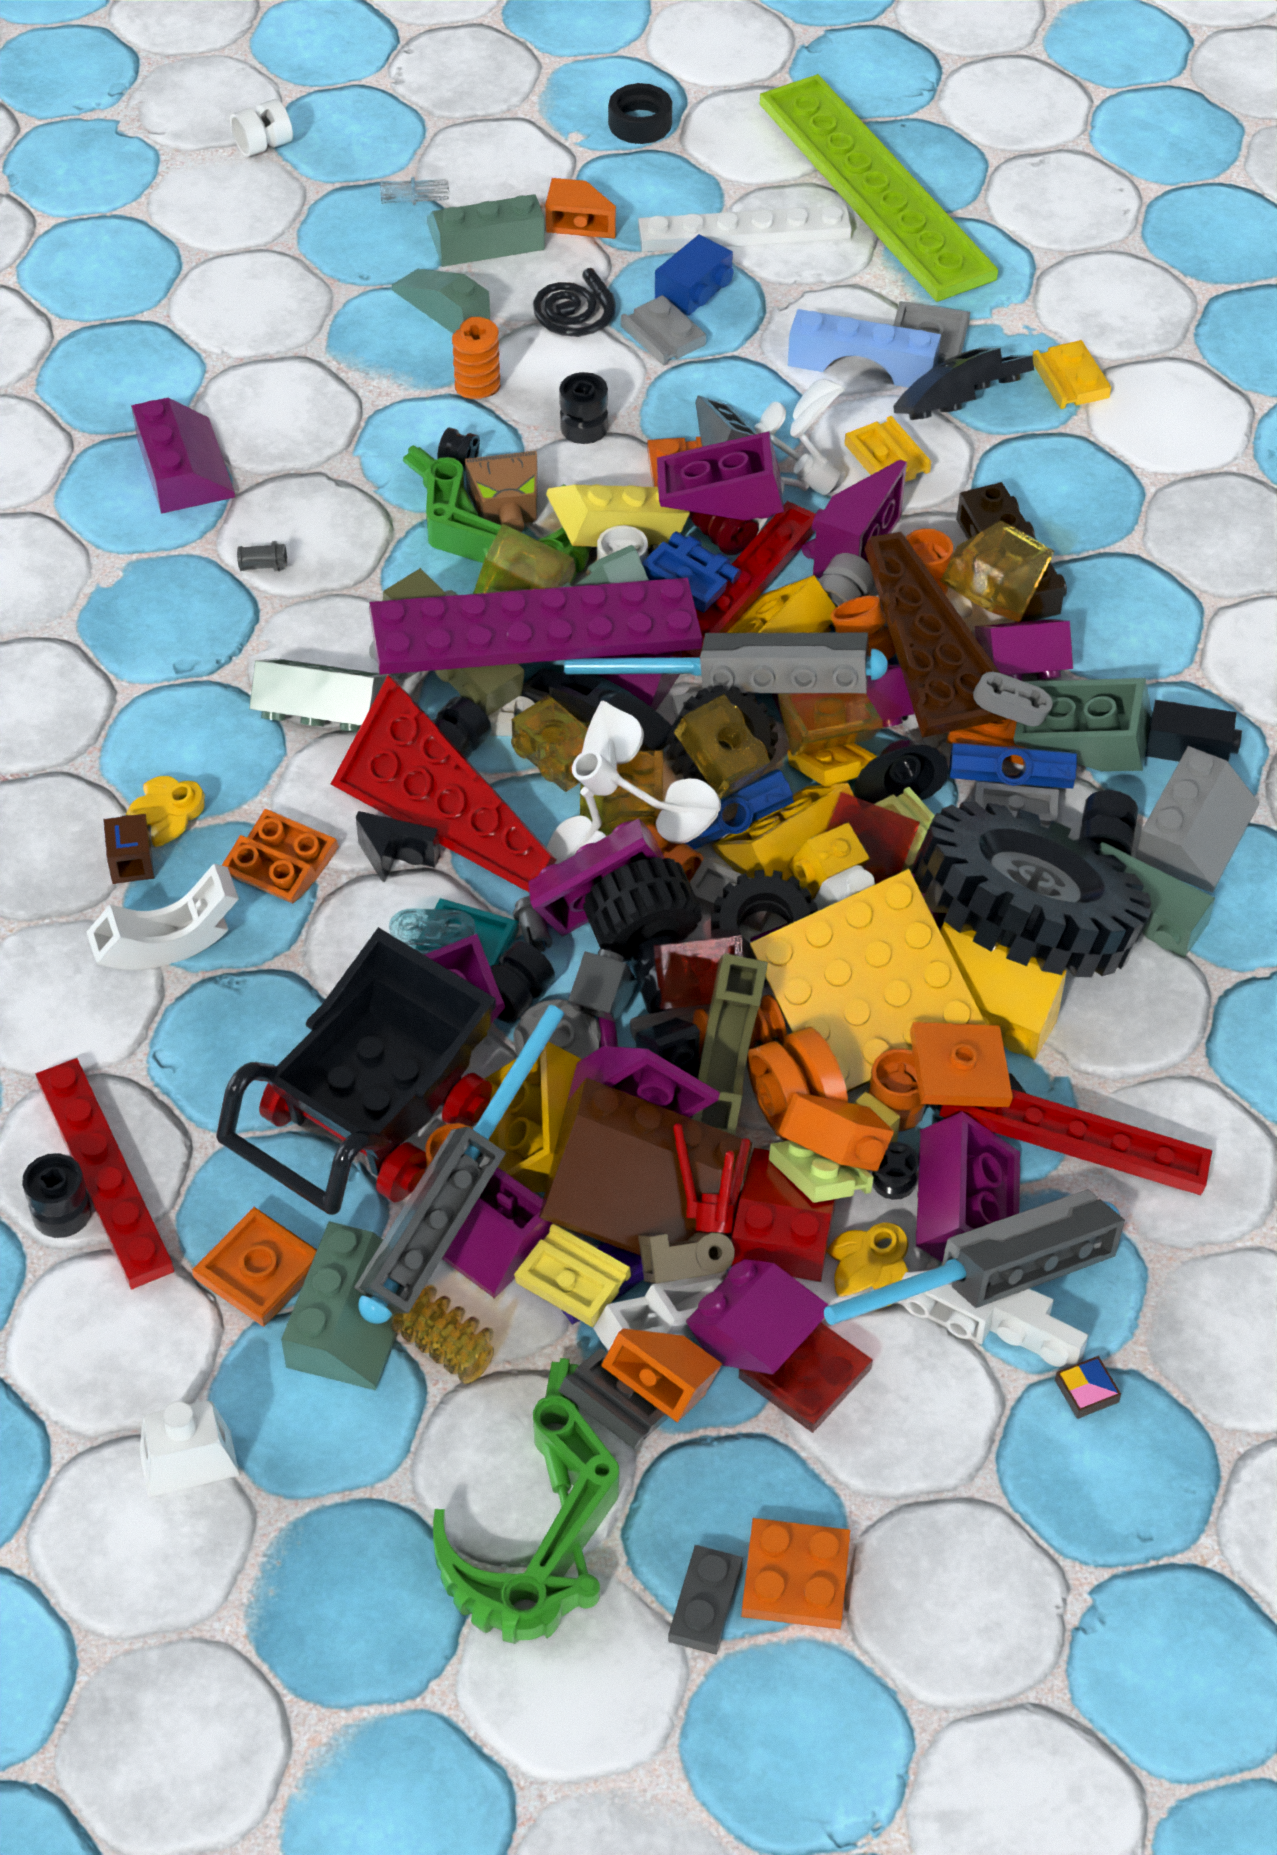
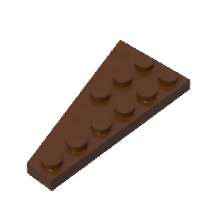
M895 532L870 537L864 549L922 738L1008 719L981 708L974 700L973 691L982 675L986 672H1000L903 533Z

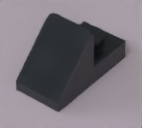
M358 811L356 815L358 844L382 882L386 881L395 859L412 865L420 864L435 868L440 857L438 829Z

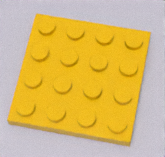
M909 869L750 943L756 959L768 962L765 978L791 1032L812 1027L821 1034L838 1062L847 1093L870 1083L874 1061L883 1052L891 1049L913 1051L910 1037V1029L913 1022L986 1025Z

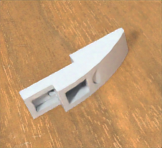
M926 1271L906 1272L901 1280ZM951 1284L943 1285L898 1302L905 1306L911 1314L920 1318H929L947 1327L952 1334L959 1338L971 1339L982 1345L989 1331L998 1334L1004 1342L1014 1346L1020 1345L1040 1355L1044 1361L1056 1367H1071L1080 1363L1084 1356L1088 1334L1050 1316L1054 1299L1031 1289L1021 1291L979 1308H974L952 1288Z

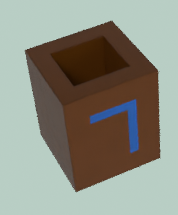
M146 814L124 815L103 819L106 856L112 884L154 879L151 839Z

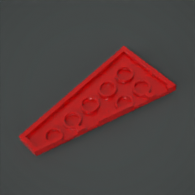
M387 675L330 785L393 819L438 829L439 844L529 892L528 881L539 876V873L547 866L555 864L557 859L399 683Z

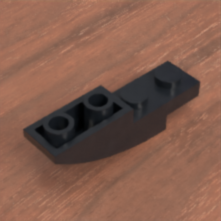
M976 348L945 360L917 379L894 404V413L909 414L910 420H918L931 417V410L940 409V412L961 410L962 403L976 400L975 390L991 387L990 381L998 379L999 383L1014 382L1020 380L1021 373L1034 371L1033 356L1010 355L1002 357L1001 348Z
M541 668L523 684L522 695L520 696L531 699L537 708L586 723L587 731L601 701H605L613 707L632 715L639 721L644 731L643 743L638 752L640 754L655 758L668 745L666 741L672 725L644 701L597 674L566 675L565 672L560 674Z

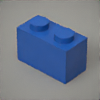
M698 234L655 270V299L663 295L683 314L689 316L697 308L704 306L710 297L731 282L734 273L732 268L733 251Z

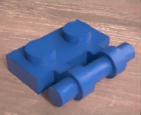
M675 531L671 535L668 544L663 541L642 562V565L650 581L688 578L695 609L705 613L725 592L727 582L729 581L734 584L738 580L741 570L730 564V559L723 554L718 553L715 555L701 546L702 542L695 537H685Z

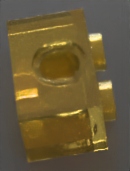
M725 694L684 715L674 732L704 778L718 794L720 800L759 779L771 762L764 744L758 738H754L745 725L742 712L736 705L730 703ZM718 740L727 742L733 750L723 748Z
M550 695L511 719V744L521 758H527L539 769L547 781L554 782L565 792L580 783L572 773V765L577 756L582 753L588 731L586 726Z

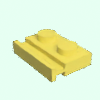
M552 1224L549 1228V1234L544 1240L541 1239L514 1273L515 1281L520 1286L593 1328L606 1305L611 1304L619 1293L620 1286L631 1277L630 1267L559 1226Z

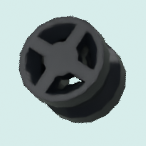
M448 427L440 439L437 457L438 459L444 457L454 458L462 464L465 471V459L478 457L480 438L472 433L466 436L462 435L457 429Z
M899 1142L889 1143L878 1171L872 1172V1186L879 1195L891 1200H897L909 1196L914 1191L919 1168L918 1155L914 1149L907 1144ZM889 1173H895V1174L901 1173L902 1175H901V1176H893V1175H890Z

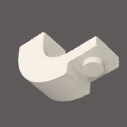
M213 864L187 895L174 904L161 909L136 911L110 904L87 931L96 964L124 970L153 969L188 959L214 944L228 931L224 916L239 900L228 867Z

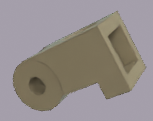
M700 1231L693 1234L687 1241L669 1243L668 1234L655 1232L638 1235L645 1282L658 1284L718 1274L726 1271L734 1260L735 1249L733 1243L727 1236L721 1233Z

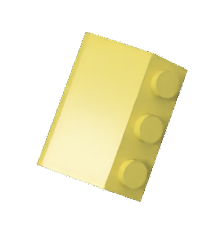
M599 484L568 485L548 488L546 493L572 546L597 547V540L601 533L608 528L622 525L635 527L642 531L647 538L648 547L653 544L660 545L663 541L668 544L671 535L675 531L681 533L690 514L689 511L661 507L658 487L633 485L606 486Z

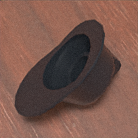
M911 740L893 742L883 749L879 757L871 760L860 771L855 781L854 794L856 800L865 809L893 794L896 797L903 794L904 789L910 787L921 800L929 798L941 789L947 779L948 764L946 758L938 749L928 745H921Z

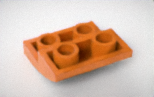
M264 809L248 837L239 836L222 866L228 867L232 878L293 904L319 877L339 845L337 840L331 836Z

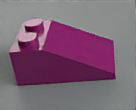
M769 431L657 457L658 494L661 507L740 520L764 519L776 513L784 512L780 469Z
M898 460L835 494L824 510L819 509L812 523V531L816 532V538L810 551V558L814 560L813 576L815 575V577L820 579L830 561L837 554L841 553L855 554L869 563L864 549L869 538L892 533L901 518L906 461Z
M602 1046L577 1062L568 1100L587 1077L686 1117H691L718 1101L720 1092L648 1049Z

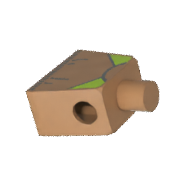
M536 451L465 459L466 487L479 517L519 533L523 531L524 523L534 522L537 519L538 466Z

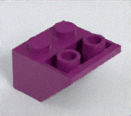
M497 1167L442 1257V1260L495 1299L515 1279L514 1273L541 1239H545L550 1232L549 1228L555 1223L539 1218L543 1199Z

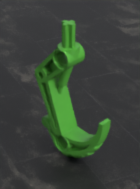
M413 445L408 448V454L403 457V462L423 478V485L427 488L428 543L432 547L490 565L491 585L498 590H507L510 587L529 588L531 590L558 588L567 582L571 584L576 578V573L584 569L591 547L572 546L563 527L544 538L536 540L479 517L464 488L463 466L458 460L449 457L435 460L420 447L417 448Z
M560 1358V1362H551L546 1396L537 1402L533 1410L534 1443L545 1458L552 1491L558 1493L561 1509L525 1573L488 1572L465 1562L453 1550L445 1533V1509H435L434 1554L437 1568L441 1571L440 1578L444 1589L449 1596L453 1597V1603L461 1614H472L471 1622L479 1630L488 1633L493 1628L502 1631V1640L516 1644L519 1640H533L542 1635L548 1639L557 1630L562 1616L578 1606L585 1609L591 1608L600 1599V1584L594 1576L588 1574L582 1550L618 1499L619 1465L581 1416L578 1406L558 1391L564 1378L568 1374L572 1375L579 1366L578 1364H570V1359ZM551 1423H559L564 1425V1427L559 1430H550L546 1428V1426ZM571 1484H572V1485H573V1488H572L571 1492L568 1494V1491L571 1489V1487H572ZM575 1561L579 1577H564ZM526 1599L536 1603L534 1607L528 1610L517 1609L513 1606L516 1602Z

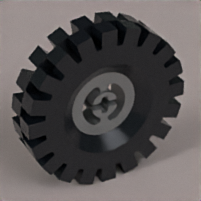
M963 802L959 808L953 804L942 808L940 814L936 813L912 866L911 873L915 874L914 880L920 892L925 893V903L933 912L947 913L944 922L957 932L962 933L975 930L977 932L973 942L992 952L998 945H1003L1007 947L1006 959L1027 966L1031 957H1035L1041 971L1062 975L1065 967L1074 977L1092 978L1094 972L1101 976L1115 973L1117 968L1122 969L1128 963L1152 911L1150 910L1152 903L1149 894L1142 892L1143 883L1135 874L1124 873L1127 866L1115 855H1098L1102 846L1086 836L1075 841L1068 837L1072 829L1053 820L1049 828L1041 826L1040 818L1037 814L1019 809L1016 817H1014L1005 805L987 803L984 809L977 802Z

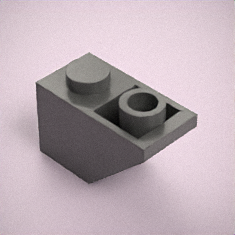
M599 949L598 954L584 952L568 999L576 1011L617 1022L638 986V982L630 967L623 962V956L604 949Z

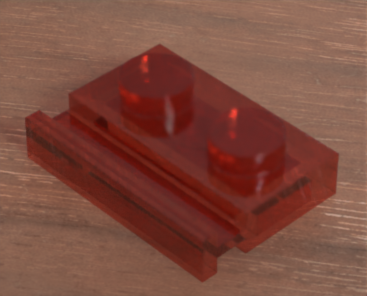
M742 935L654 945L658 989H661L662 1002H659L660 1009L711 1004L719 958L723 953L744 957Z

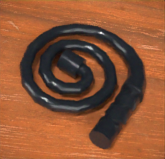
M593 268L585 269L582 273V278L590 286L593 293L596 294L603 307L604 313L601 318L593 324L581 328H565L551 323L541 311V302L551 292L565 290L553 293L545 300L544 308L549 319L562 325H578L587 321L594 314L597 303L594 295L585 287L575 283L557 282L549 284L538 291L533 301L534 316L542 326L553 333L570 337L594 334L607 327L615 317L616 301L613 293L601 281V278ZM567 291H574L587 299L588 308L584 313L575 317H567L575 314V310H578L581 305L580 298L573 292ZM561 299H567V300H569V301H566V302L557 304V305H556V311H557V313L554 312V310H553V304H554L556 301L561 300Z

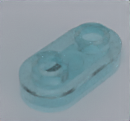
M404 909L396 913L389 923V932L392 936L424 954L476 934L473 918L460 910Z

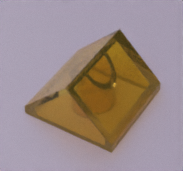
M866 693L778 694V701L792 756L867 741L883 728V720Z

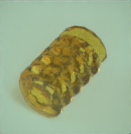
M428 1285L422 1290L409 1313H396L391 1329L394 1332H401V1336L407 1342L415 1343L417 1349L422 1353H429L430 1358L435 1363L444 1364L447 1372L458 1374V1378L463 1384H470L485 1372L493 1358L494 1348L490 1343L493 1339L494 1331L490 1327H485L476 1334L480 1324L479 1319L473 1316L462 1324L465 1317V1309L462 1306H456L447 1313L451 1306V1299L445 1295L434 1302L437 1289L433 1285Z

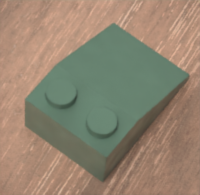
M1146 678L1025 681L1048 693L1052 699L1053 706L1043 723L1039 726H1028L1017 722L1014 734L1015 745L1027 749L1077 753V764L1099 771H1143L1152 716Z

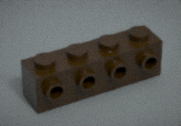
M1002 482L960 492L956 520L1015 622L1034 621L1061 614L1063 597L1067 594L1065 579L1055 571L1047 549L1045 547L1041 548L1035 538L1032 524L1029 521L1026 522L1019 511L1017 499L1014 496H1010Z

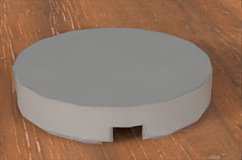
M562 999L541 1001L528 1008L521 1015V1021L517 1024V1027L515 1026L513 1034L514 1047L518 1057L548 1006L554 1005L565 1014L550 1037L549 1042L581 1059L598 1050L601 1046V1032L598 1020L593 1015L576 1011L572 1005H569L568 1000Z

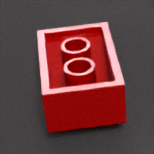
M754 1148L740 1196L732 1234L735 1254L731 1267L743 1259L775 1263L792 1277L821 1282L837 1199L812 1202L769 1160L770 1150Z

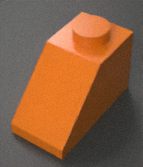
M561 178L551 179L545 204L547 233L615 239L616 206L587 181Z
M795 1092L778 1133L782 1137L840 1165L878 1171L894 1130L868 1106Z
M623 1328L618 1332L601 1366L678 1423L705 1396L722 1363L683 1335Z

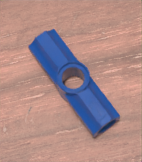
M952 742L949 778L999 782L1011 786L1022 784L1073 789L1076 779L1077 753L1026 749L1017 746L1003 747ZM1010 755L1021 756L1024 763L1022 771L1015 776H1007L1002 772V763Z
M775 769L731 791L722 790L716 792L721 801V810L718 812L717 818L702 834L685 844L693 849H698L729 833H742L749 828L752 822L794 803L793 793L782 772L779 769ZM731 803H736L738 809L735 817L729 821H723L722 814L725 807Z

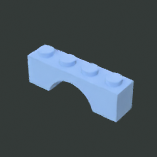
M797 309L789 334L788 366L824 372L826 367L838 358L860 356L880 364L889 373L894 385L909 388L917 379L938 365L941 334Z

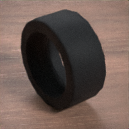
M644 83L629 84L617 89L610 96L608 103V125L611 132L620 140L635 144L652 143L664 138L672 126L673 102L670 95L660 87ZM635 110H646L656 114L646 117H634L625 113Z

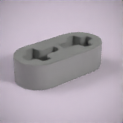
M986 672L983 674L973 691L974 700L981 708L1028 726H1039L1042 724L1053 706L1051 697L1043 689L998 672Z

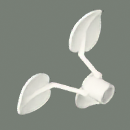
M826 379L816 380L806 390L794 409L793 418L795 420L791 424L790 434L794 438H799L811 455L805 453L801 456L774 435L786 418V409L781 403L772 402L762 414L760 422L754 426L758 433L769 431L772 443L797 461L794 466V473L797 474V479L780 476L782 494L784 484L798 487L803 491L810 487L823 496L827 495L836 485L840 475L839 469L827 462L828 459L819 453L804 433L825 408L840 393L846 390L840 384ZM768 518L753 519V522L758 524L759 532Z
M601 701L589 725L582 753L577 756L572 765L574 777L584 785L580 793L586 798L592 821L585 816H574L566 819L552 834L547 849L557 859L555 864H560L574 856L580 847L588 843H596L605 838L606 835L598 831L602 821L593 796L609 795L616 790L618 785L651 806L662 810L656 820L657 831L665 840L675 844L686 843L695 839L713 823L718 816V812L721 810L720 797L707 783L698 779L688 778L671 784L666 792L665 802H662L624 780L616 770L617 764H626L637 755L643 743L644 731L639 721L632 715L613 707L605 701Z

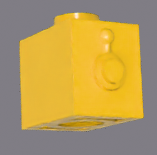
M848 822L807 840L788 866L795 878L799 880L801 888L804 889L806 887L810 891L812 900L816 897L822 883L826 879L855 865L863 867L870 858Z

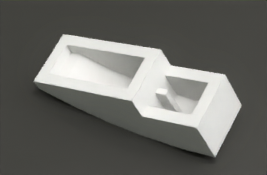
M723 1271L718 1274L652 1284L644 1297L607 1304L593 1329L607 1351L612 1346L618 1332L623 1328L683 1335L688 1339H692L695 1336L687 1325L686 1320L698 1308L700 1300L713 1292L727 1277L728 1273Z

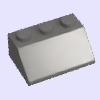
M1188 746L1141 830L1136 859L1178 880L1213 893L1254 816L1259 802L1228 761Z

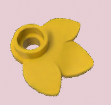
M158 776L143 784V790L146 795L138 797L133 801L126 815L146 814L147 824L151 825L152 844L154 847L162 846L179 837L186 830L188 821L201 814L205 806V794L200 785L194 781L178 782L171 776Z
M879 1223L868 1231H846L833 1240L827 1249V1253L840 1262L834 1274L835 1290L839 1297L855 1294L871 1286L875 1290L901 1281L904 1274L909 1272L903 1260L908 1252L909 1243L902 1228L893 1223ZM886 1238L892 1239L891 1244L887 1248L880 1249L877 1247L881 1240Z

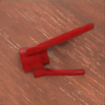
M676 1123L673 1126L687 1199L686 1218H696V1231L732 1233L733 1220L736 1219L737 1200L748 1159L750 1140L748 1138L742 1140L734 1172V1152H726L719 1193H702V1202H697L683 1128L681 1124Z

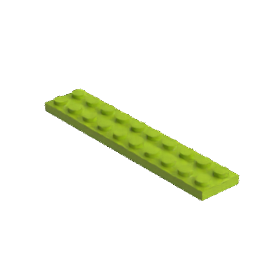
M819 74L760 93L759 105L936 302L997 280L998 268Z

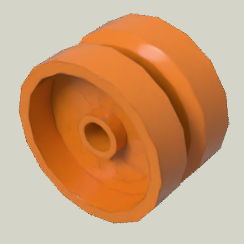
M807 1027L786 1035L782 1046L776 1041H772L749 1050L747 1068L752 1090L767 1123L782 1140L786 1141L788 1139L782 1137L778 1131L795 1092L848 1102V1094L838 1062L828 1043L814 1028Z

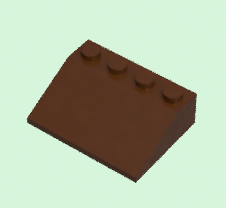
M586 1077L566 1103L539 1218L641 1256L638 1235L658 1232L668 1234L669 1243L687 1241L693 1234L700 1231L695 1230L696 1218H686L687 1199L673 1126L679 1123L683 1128L697 1202H702V1193H719L725 1154L727 1151L734 1152V1172L743 1138ZM750 1142V1148L747 1156L748 1159L742 1179L738 1200L740 1198L746 1180L747 1169L753 1142Z

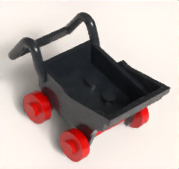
M378 927L322 1005L307 1019L306 1027L312 1031L277 1066L270 1063L249 1062L241 1066L233 1074L224 1093L216 1133L217 1141L329 1215L337 1214L341 1209L350 1167L359 1152L368 1157L372 1173L378 1176L376 1182L377 1192L392 1202L402 1201L414 1191L427 1166L426 1152L411 1142H403L422 1128L440 1105L443 1106L442 1120L444 1123H460L472 1127L479 1121L490 1103L492 1084L474 1072L465 1075L462 1079L461 1076L469 1067L472 1051L487 1036V1031L491 1027L490 1013L496 1008V998ZM252 1081L269 1082L264 1089L259 1106L260 1115L277 1127H282L291 1121L301 1126L305 1116L343 1141L334 1155L326 1191L318 1188L236 1134L243 1094Z

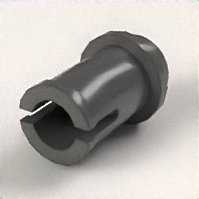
M272 541L271 545L238 546V567L240 571L274 568L275 572L280 571L281 567H287L285 544H278L277 541Z
M530 896L519 899L515 903L513 911L514 920L519 921L525 942L543 952L545 947L542 940H544L545 946L548 948L553 944L546 921L533 909L530 903Z

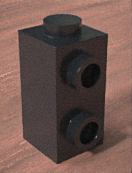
M1155 700L1145 756L1180 762L1187 747L1190 746L1229 761L1230 753L1238 754L1242 730L1235 729L1237 712Z

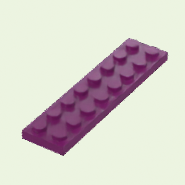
M688 578L369 602V615L379 675L701 649L703 639Z

